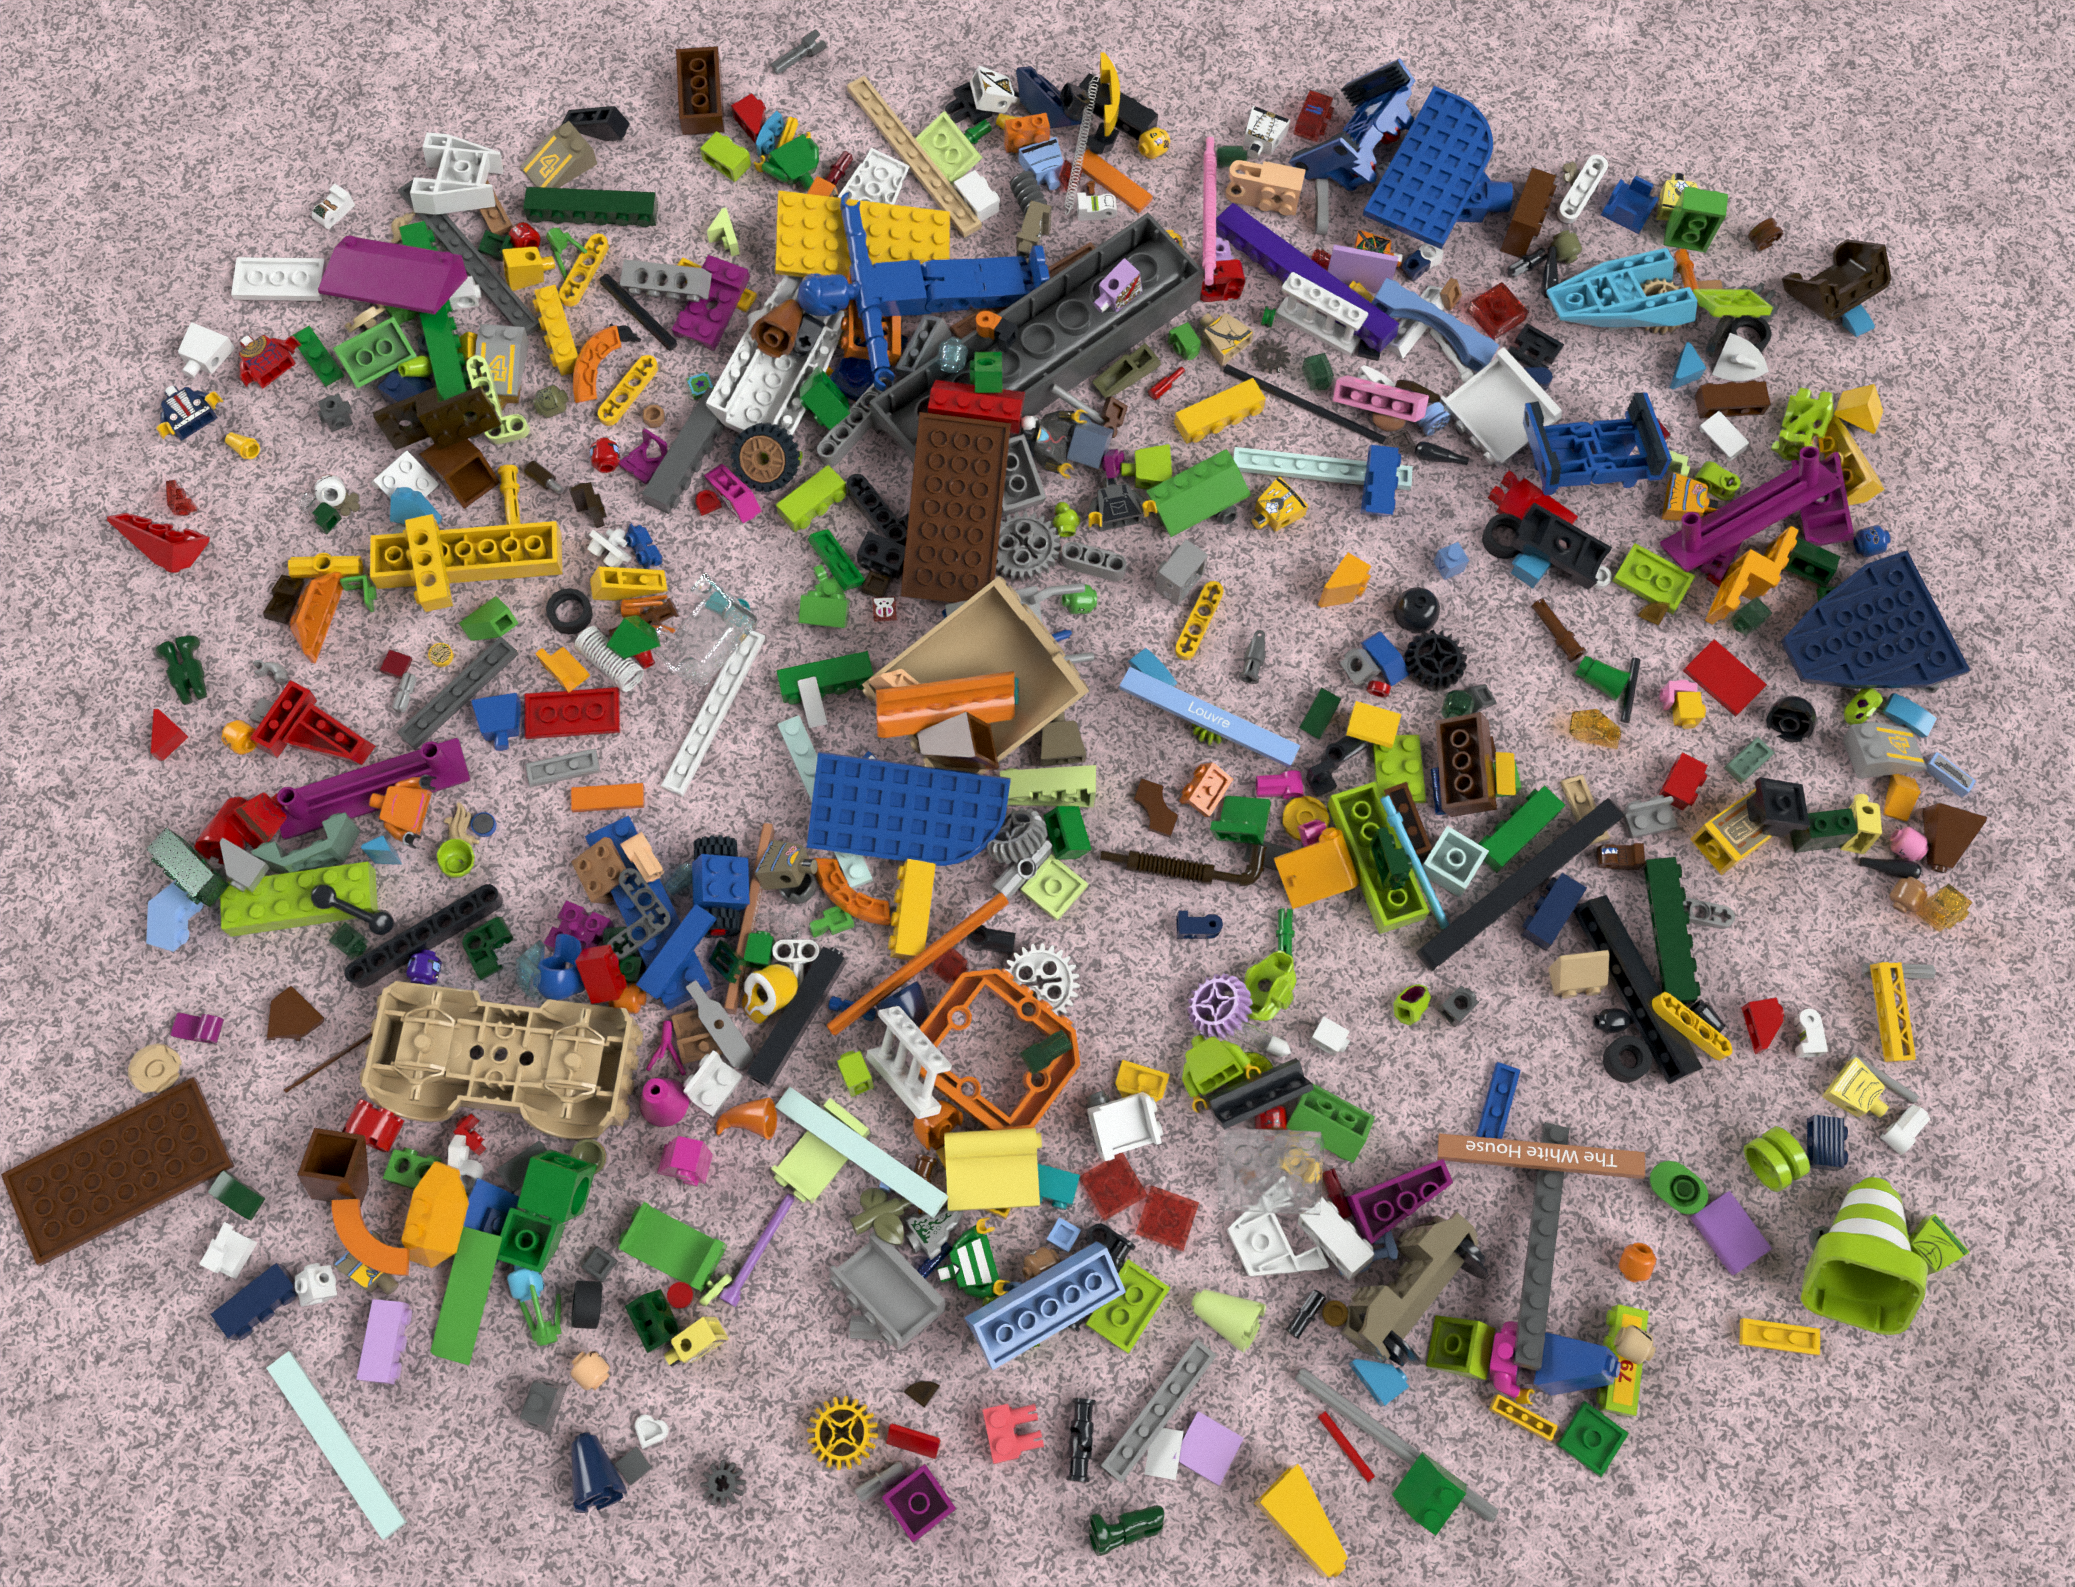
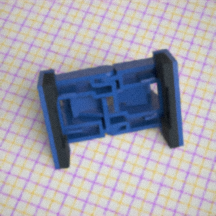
M1399 58L1348 82L1341 89V92L1345 91L1343 93L1344 96L1347 95L1346 99H1350L1348 102L1353 103L1352 107L1356 106L1354 108L1356 112L1345 125L1343 131L1320 144L1295 152L1288 163L1292 167L1305 169L1304 178L1307 180L1312 178L1327 179L1330 177L1348 191H1354L1358 186L1366 183H1374L1377 179L1375 173L1377 162L1372 149L1378 142L1390 144L1397 141L1400 137V131L1409 130L1414 122L1406 102L1412 95L1411 87L1416 80L1403 61Z
M1634 393L1630 401L1631 403H1629L1627 408L1628 411L1625 412L1626 419L1594 421L1592 425L1589 422L1543 426L1544 416L1539 401L1525 403L1523 426L1534 456V467L1539 472L1542 481L1543 494L1552 495L1558 487L1590 485L1591 481L1594 484L1622 482L1624 488H1631L1636 484L1637 480H1662L1672 461V457L1648 393ZM1637 445L1640 454L1630 455Z

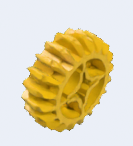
M844 1396L843 1404H839L838 1397H834L833 1407L830 1406L828 1401L823 1402L827 1409L824 1413L819 1408L815 1409V1412L820 1415L818 1420L810 1417L809 1421L816 1424V1427L807 1428V1432L815 1433V1437L809 1438L807 1442L808 1444H817L816 1447L811 1449L812 1454L821 1451L817 1461L821 1463L826 1457L829 1458L826 1467L831 1468L833 1462L837 1461L836 1469L841 1470L842 1462H846V1467L850 1470L852 1469L851 1460L854 1459L856 1464L860 1466L862 1464L859 1458L861 1454L867 1459L870 1457V1454L865 1451L867 1446L875 1449L876 1445L869 1442L870 1438H878V1434L870 1433V1429L878 1427V1424L876 1422H868V1420L874 1417L873 1412L867 1415L863 1414L868 1408L866 1404L857 1409L858 1399L855 1398L852 1405H848V1396ZM838 1411L854 1413L843 1423H838L830 1417L831 1414ZM859 1419H861L864 1426V1438L861 1444L853 1437V1428ZM824 1422L832 1430V1438L826 1447H824L821 1439V1430ZM834 1423L842 1429L847 1426L849 1428L847 1432L849 1433L848 1437L853 1442L851 1443L848 1439L844 1438L838 1440L836 1438V1435H838L836 1433L837 1429L832 1424ZM843 1443L849 1444L856 1450L846 1456L831 1454L835 1448Z

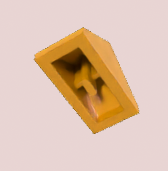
M1900 774L1890 775L1883 815L1905 822L1908 821L1921 793L1914 778Z

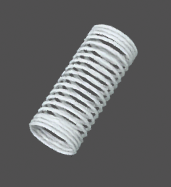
M595 626L583 630L575 641V649L603 672L609 680H612L622 691L627 692L633 689L644 675L642 667L629 657L625 661H621V657L617 660L619 656H615V653L612 654L613 651L609 648L606 649V645H604V643L609 642V639ZM593 632H595L594 635H592V636L586 641V643L584 644V646H582L583 643H584V641L589 637V635H591ZM636 671H638L637 675L633 678V680L625 685V683L635 675Z

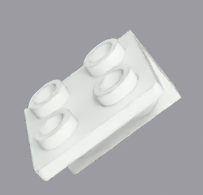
M408 451L402 453L370 482L375 489L380 488L390 499L397 487H409L414 491L421 492L426 497L439 485Z
M713 1050L710 1055L706 1054L699 1063L700 1069L695 1075L691 1074L684 1083L685 1089L683 1090L689 1101L712 1117L716 1115L743 1078V1075L724 1063L719 1054Z

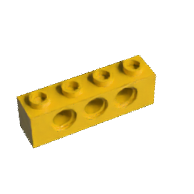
M433 514L405 520L406 529L403 530V535L410 547L406 552L409 563L413 564L414 570H410L413 584L417 586V591H414L417 605L421 604L425 612L453 606L439 525ZM427 541L425 544L419 545L421 542ZM431 561L428 565L423 566L425 562ZM434 582L433 585L427 586L428 583Z

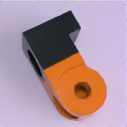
M981 311L977 314V333L981 337H989L998 342V349L1006 353L1018 337L1017 325L990 311Z

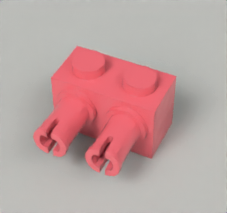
M1035 1403L1014 1409L1009 1407L1008 1404L982 1409L993 1465L1019 1459V1455L1023 1451L1044 1447L1043 1440L1034 1441V1439L1042 1438L1041 1430L1017 1436V1433L1014 1434L1013 1428H1016L1015 1425L1038 1421L1037 1413L1028 1414L1029 1412L1036 1411Z

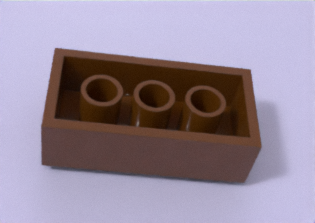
M718 46L676 49L678 107L682 135L715 133L716 131L718 133L725 132L722 71Z
M1481 712L1435 720L1442 810L1450 817L1497 810L1489 720Z

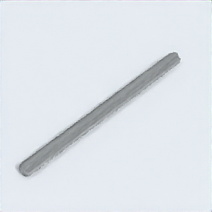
M1302 1368L1296 1375V1382L1410 1465H1413L1421 1454L1305 1368ZM1467 1487V1493L1461 1502L1488 1522H1492L1498 1514V1509Z

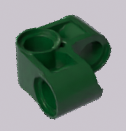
M495 917L484 925L468 932L463 937V947L474 971L481 981L503 969L501 964L498 965L497 960L499 959L493 950L504 946V943L509 944L513 940V936L503 917ZM481 940V945L477 949L470 948L472 942Z

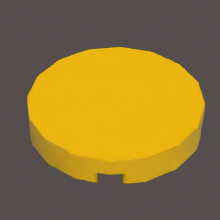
M1311 796L1292 799L1285 806L1282 814V825L1286 833L1293 839L1301 842L1297 826L1318 819L1325 823L1327 829L1330 820L1326 806Z

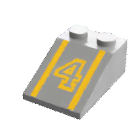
M480 324L475 356L483 357L488 363L497 395L518 396L529 347L525 327ZM478 365L476 371L480 377H483L480 371L481 365ZM483 386L482 389L487 393L490 387Z
M1877 722L1854 724L1850 726L1843 738L1845 748L1858 779L1927 769L1910 728Z

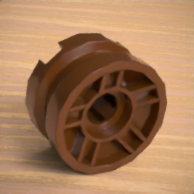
M1768 218L1750 231L1748 239L1755 243L1754 247L1760 252L1773 245L1772 242L1775 240L1778 241L1783 236L1784 231L1781 227H1777V222L1774 218Z

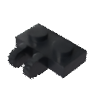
M970 82L954 88L953 95L956 100L948 103L945 107L947 114L959 110L951 116L954 123L969 117L975 125L984 119L992 117V111L976 109Z

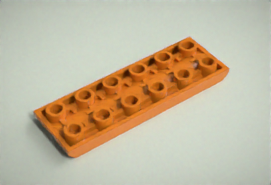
M1010 671L876 690L877 736L890 738L917 734L919 731L964 712H968L986 723L1011 720L1015 717V672Z

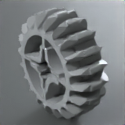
M1021 808L1018 811L1013 809L1012 812L1006 813L1000 831L988 843L985 849L990 857L999 863L1006 862V864H1010L1012 861L1018 863L1020 859L1026 860L1027 856L1034 855V851L1040 850V845L1046 842L1045 838L1048 836L1046 824L1037 811H1032L1031 808L1027 810Z

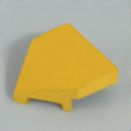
M1122 1059L1115 1084L1122 1098L1144 1092L1153 1097L1154 1101L1157 1102L1163 1098L1170 1074Z

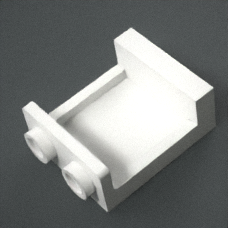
M1141 1092L1087 1109L1098 1155L1104 1161L1115 1159V1154L1151 1143L1156 1145L1162 1143L1160 1136H1163L1160 1122L1156 1121L1154 1112L1157 1111V1107L1153 1097Z

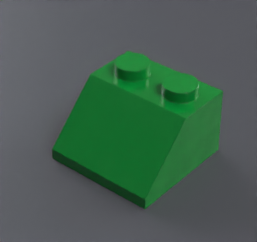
M820 366L816 367L800 388L801 399L799 401L805 409H811L815 413L814 417L821 426L825 425L831 430L850 414L848 398Z
M510 1207L500 1235L502 1241L497 1260L543 1273L558 1249L566 1224L552 1223L548 1218L526 1214L523 1210Z
M1421 1452L1392 1493V1496L1413 1520L1436 1536L1466 1495L1467 1484L1424 1452Z

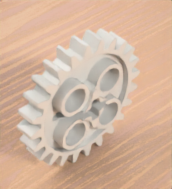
M1044 943L1041 944L1040 950H1036L1035 945L1032 944L1030 952L1022 947L1023 955L1020 956L1014 953L1016 961L1007 960L1011 968L1010 970H1005L1014 976L1013 981L1019 986L1021 984L1037 983V978H1042L1043 981L1061 978V982L1043 984V989H1039L1036 985L1029 988L1037 994V1000L1043 999L1053 1007L1051 1011L1058 1015L1057 1012L1059 1011L1066 1015L1065 1005L1074 1006L1070 997L1078 998V994L1073 992V989L1080 988V984L1073 982V980L1079 978V974H1072V971L1076 969V965L1068 966L1071 957L1068 956L1062 959L1063 950L1055 954L1054 946L1052 945L1047 951L1045 950ZM1052 963L1057 967L1053 975H1046L1043 972L1046 964ZM1023 968H1029L1033 971L1030 979L1023 980L1019 977V973ZM1050 988H1059L1062 992L1061 996L1058 999H1051L1048 996ZM1027 1003L1022 1005V1013H1025L1026 1016H1031L1033 1013L1032 1006Z

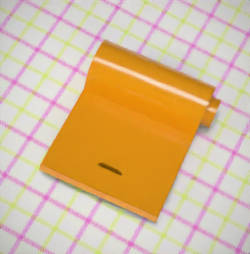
M1334 827L1327 828L1322 831L1319 837L1320 842L1274 858L1292 909L1345 892L1359 884L1360 881L1341 830Z

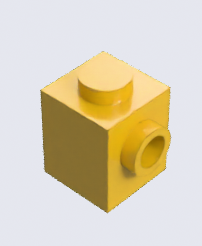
M1701 692L1676 693L1674 704L1672 705L1674 726L1692 729L1705 718L1706 707L1702 704Z

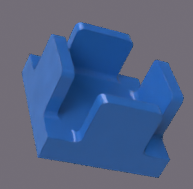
M1638 176L1633 178L1630 185L1620 179L1601 216L1639 234L1659 201L1658 197L1650 195L1654 185Z

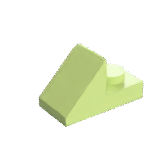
M722 208L707 230L709 243L722 240L725 250L729 249L731 256L739 255L738 242L727 208Z

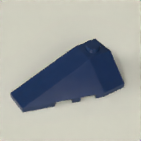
M397 370L392 371L377 388L383 399L392 405L432 389L435 386L427 377H402Z

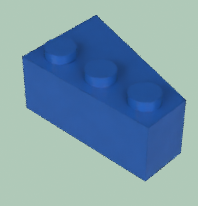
M1379 445L1369 446L1360 514L1383 517L1393 515L1396 502L1394 499L1395 490L1398 487V476H1396L1397 467H1400L1401 454L1398 453L1399 448Z

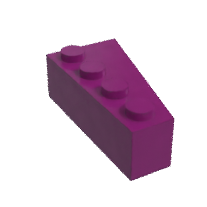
M1439 1159L1348 1195L1345 1198L1362 1239H1366L1370 1244H1373L1378 1238L1389 1232L1398 1223L1453 1184V1180L1444 1159Z

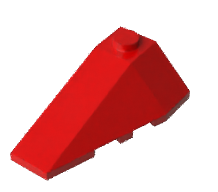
M129 513L107 516V521L153 563L165 568L168 572L176 573L180 572L181 569L191 567L210 542V537L197 531L185 528L182 533L172 530V524H152V519Z

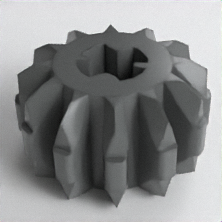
M721 1460L720 1470L712 1463L710 1468L713 1474L709 1472L703 1473V1476L708 1478L709 1482L700 1483L702 1488L709 1487V1490L703 1494V1497L709 1498L714 1495L710 1503L713 1506L718 1503L720 1498L722 1508L727 1506V1498L732 1504H736L737 1500L733 1494L736 1493L743 1496L744 1492L737 1489L738 1485L747 1484L746 1480H737L744 1471L740 1469L733 1473L736 1468V1463L731 1462L727 1469L726 1461ZM724 1476L728 1477L726 1482L730 1485L728 1489L723 1488V1492L719 1490L720 1485L717 1482L719 1478L724 1479Z

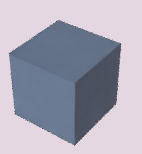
M1088 421L1086 424L1079 423L1075 427L1067 459L1099 469L1102 465L1103 457L1108 452L1114 430Z

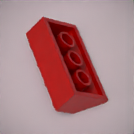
M935 380L931 388L928 413L1011 423L1010 433L1019 434L1025 392L1002 389V393H975V385Z

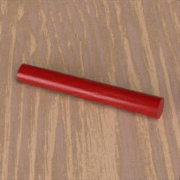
M1326 1411L1321 1413L1318 1419L1366 1482L1371 1481L1375 1477L1374 1473Z

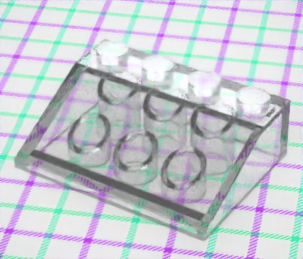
M1220 1128L1218 1209L1226 1211L1320 1215L1325 1143L1322 1133L1316 1131L1227 1128L1224 1130Z

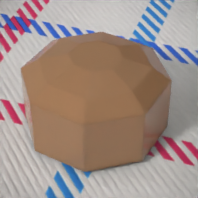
M658 405L647 406L643 410L644 423L650 428L660 427L665 422L664 410Z

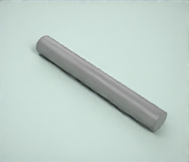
M1053 383L1050 386L1049 391L1077 410L1087 411L1088 414L1085 415L1098 424H1104L1105 420L1100 418L1101 414Z
M1854 1053L1850 1056L1848 1061L1857 1057L1883 1085L1914 1104L1919 1098L1917 1094Z

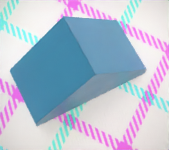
M1686 342L1680 353L1669 387L1671 389H1676L1700 379L1706 370V366L1689 342Z

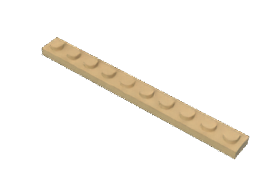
M862 76L849 83L847 91L904 163L910 166L911 172L941 210L950 211V221L960 234L965 238L981 229V221L868 79Z

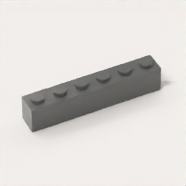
M708 387L644 489L642 496L645 504L667 514L671 512L672 508H677L683 490H688L694 472H699L705 454H710L716 436H721L724 424L706 406V402L713 391L712 388Z

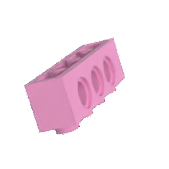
M1346 375L1336 380L1333 401L1416 422L1425 417L1429 396Z

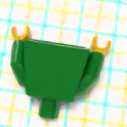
M806 132V136L805 134L798 135L797 138L770 152L768 161L762 155L760 156L761 163H756L755 161L753 163L758 172H765L790 186L800 181L804 190L807 191L814 182L811 174L816 171L819 163V147L811 139L810 132Z

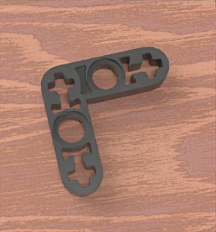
M627 868L620 873L619 883L643 917L608 942L607 945H611L612 950H614L613 944L617 942L621 945L626 942L623 936L627 934L630 942L634 944L632 948H630L629 944L625 945L622 948L624 951L622 954L615 952L618 960L625 959L666 930L671 922L669 912L641 874L633 868ZM628 874L631 877L637 876L635 883L639 888L642 884L645 886L637 890L634 895H631V892L635 891L630 883L624 884L626 882L625 876ZM643 893H648L652 897V902L648 906H641L638 903V897ZM658 904L659 907L655 908L660 916H666L664 918L665 923L663 925L659 923L654 924L655 917L652 912L648 915L645 912L652 910ZM641 927L645 929L646 936L643 940L637 941L632 938V931L635 928Z

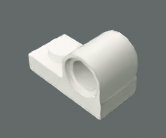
M455 1135L448 1147V1165L459 1169L460 1179L465 1191L470 1193L476 1179L483 1177L484 1169L479 1162L468 1159L469 1146H465L466 1136Z

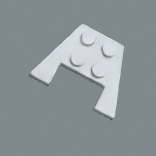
M1285 1176L1281 1177L1227 1229L1248 1277L1325 1270L1329 1267L1320 1246L1295 1256L1272 1210L1273 1207L1295 1197Z

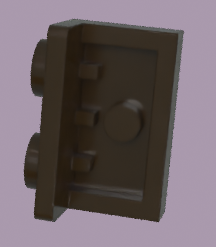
M578 483L574 487H570L569 491L577 512L589 509L596 528L605 526L603 518L607 517L600 494H595L592 483Z

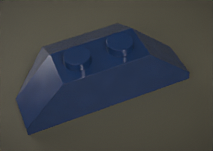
M1032 66L1017 68L1019 98L1028 113L1031 115L1046 113L1050 129L1080 125L1082 123V118L1080 121H1074L1065 115L1060 100L1061 92L1050 81L1038 74Z

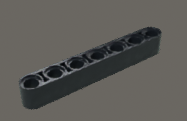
M491 884L480 886L351 962L345 968V978L357 988L370 986L407 964L411 955L420 953L424 949L430 950L498 910L503 904L502 895ZM495 894L492 901L485 902L488 895ZM473 907L470 914L463 915L466 908ZM451 919V924L448 927L442 928L443 922ZM430 932L426 940L420 941L422 934ZM408 945L404 953L398 954L400 947ZM386 958L385 963L377 967L378 960ZM364 971L363 976L355 980L356 973Z

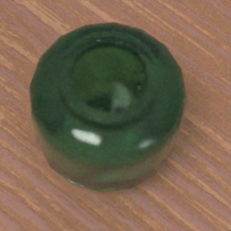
M1463 690L1448 692L1441 707L1442 716L1446 719L1472 714L1474 708L1473 697Z

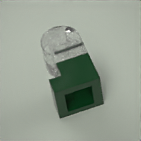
M302 493L296 499V505L304 517L315 519V524L319 530L326 535L342 519L336 509L325 502H319L312 493Z

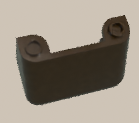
M1846 239L1835 247L1833 251L1834 265L1809 280H1804L1800 273L1795 272L1782 278L1786 293L1822 319L1835 320L1886 289L1891 281V271L1885 244Z

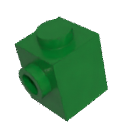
M765 931L749 932L744 954L746 967L764 969L771 965L775 940L773 936H770V933Z

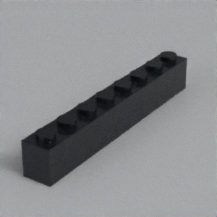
M1607 895L1590 899L1574 909L1573 912L1595 952L1608 950V976L1645 1043L1649 1046L1652 1056L1668 1085L1703 1069L1686 1036L1654 1011L1652 1000L1660 995L1661 991Z

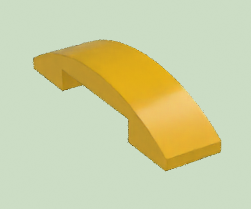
M1100 52L1101 84L1109 83L1111 105H1104L1103 118L1105 136H1109L1118 118L1120 83L1112 61L1105 52Z

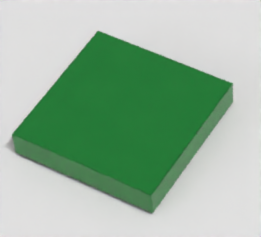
M1583 1401L1556 1445L1594 1474L1602 1477L1629 1433L1589 1403Z

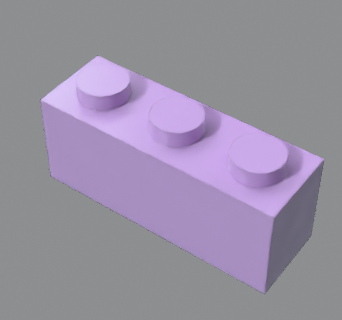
M372 1299L356 1380L394 1384L395 1379L400 1377L402 1368L401 1363H399L400 1352H404L407 1343V1337L404 1336L405 1327L410 1324L412 1318V1310L409 1309V1304Z

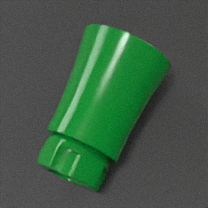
M1588 656L1583 658L1575 673L1577 677L1584 679V682L1605 693L1615 702L1632 674Z

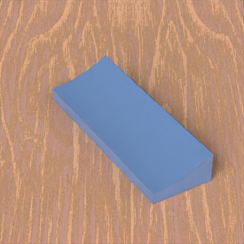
M1096 1241L964 1318L978 1342L989 1367L994 1370L1119 1297L1126 1291L1107 1247Z

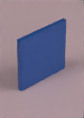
M477 1178L468 1196L469 1205L463 1226L479 1230L487 1207L508 1213L510 1207L516 1209L519 1196Z

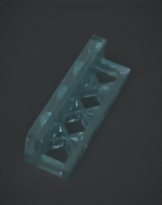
M540 940L516 959V984L532 1001L540 995L537 987L541 982V971L537 966L544 959L545 945Z

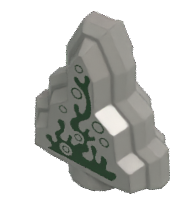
M948 1207L940 1210L934 1218L927 1213L921 1215L913 1213L903 1219L909 1230L904 1236L915 1253L922 1250L932 1260L941 1252V1246L948 1241L949 1232L958 1226L964 1213L963 1211H948Z

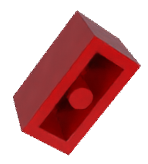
M1682 752L1675 760L1659 795H1664V798L1672 796L1674 801L1670 805L1682 811L1688 805L1692 806L1698 797V794L1695 793L1697 787H1702L1708 775L1705 774L1708 765Z
M611 945L582 949L575 962L591 1004L619 1000L626 988V978L620 972L618 957L613 953Z

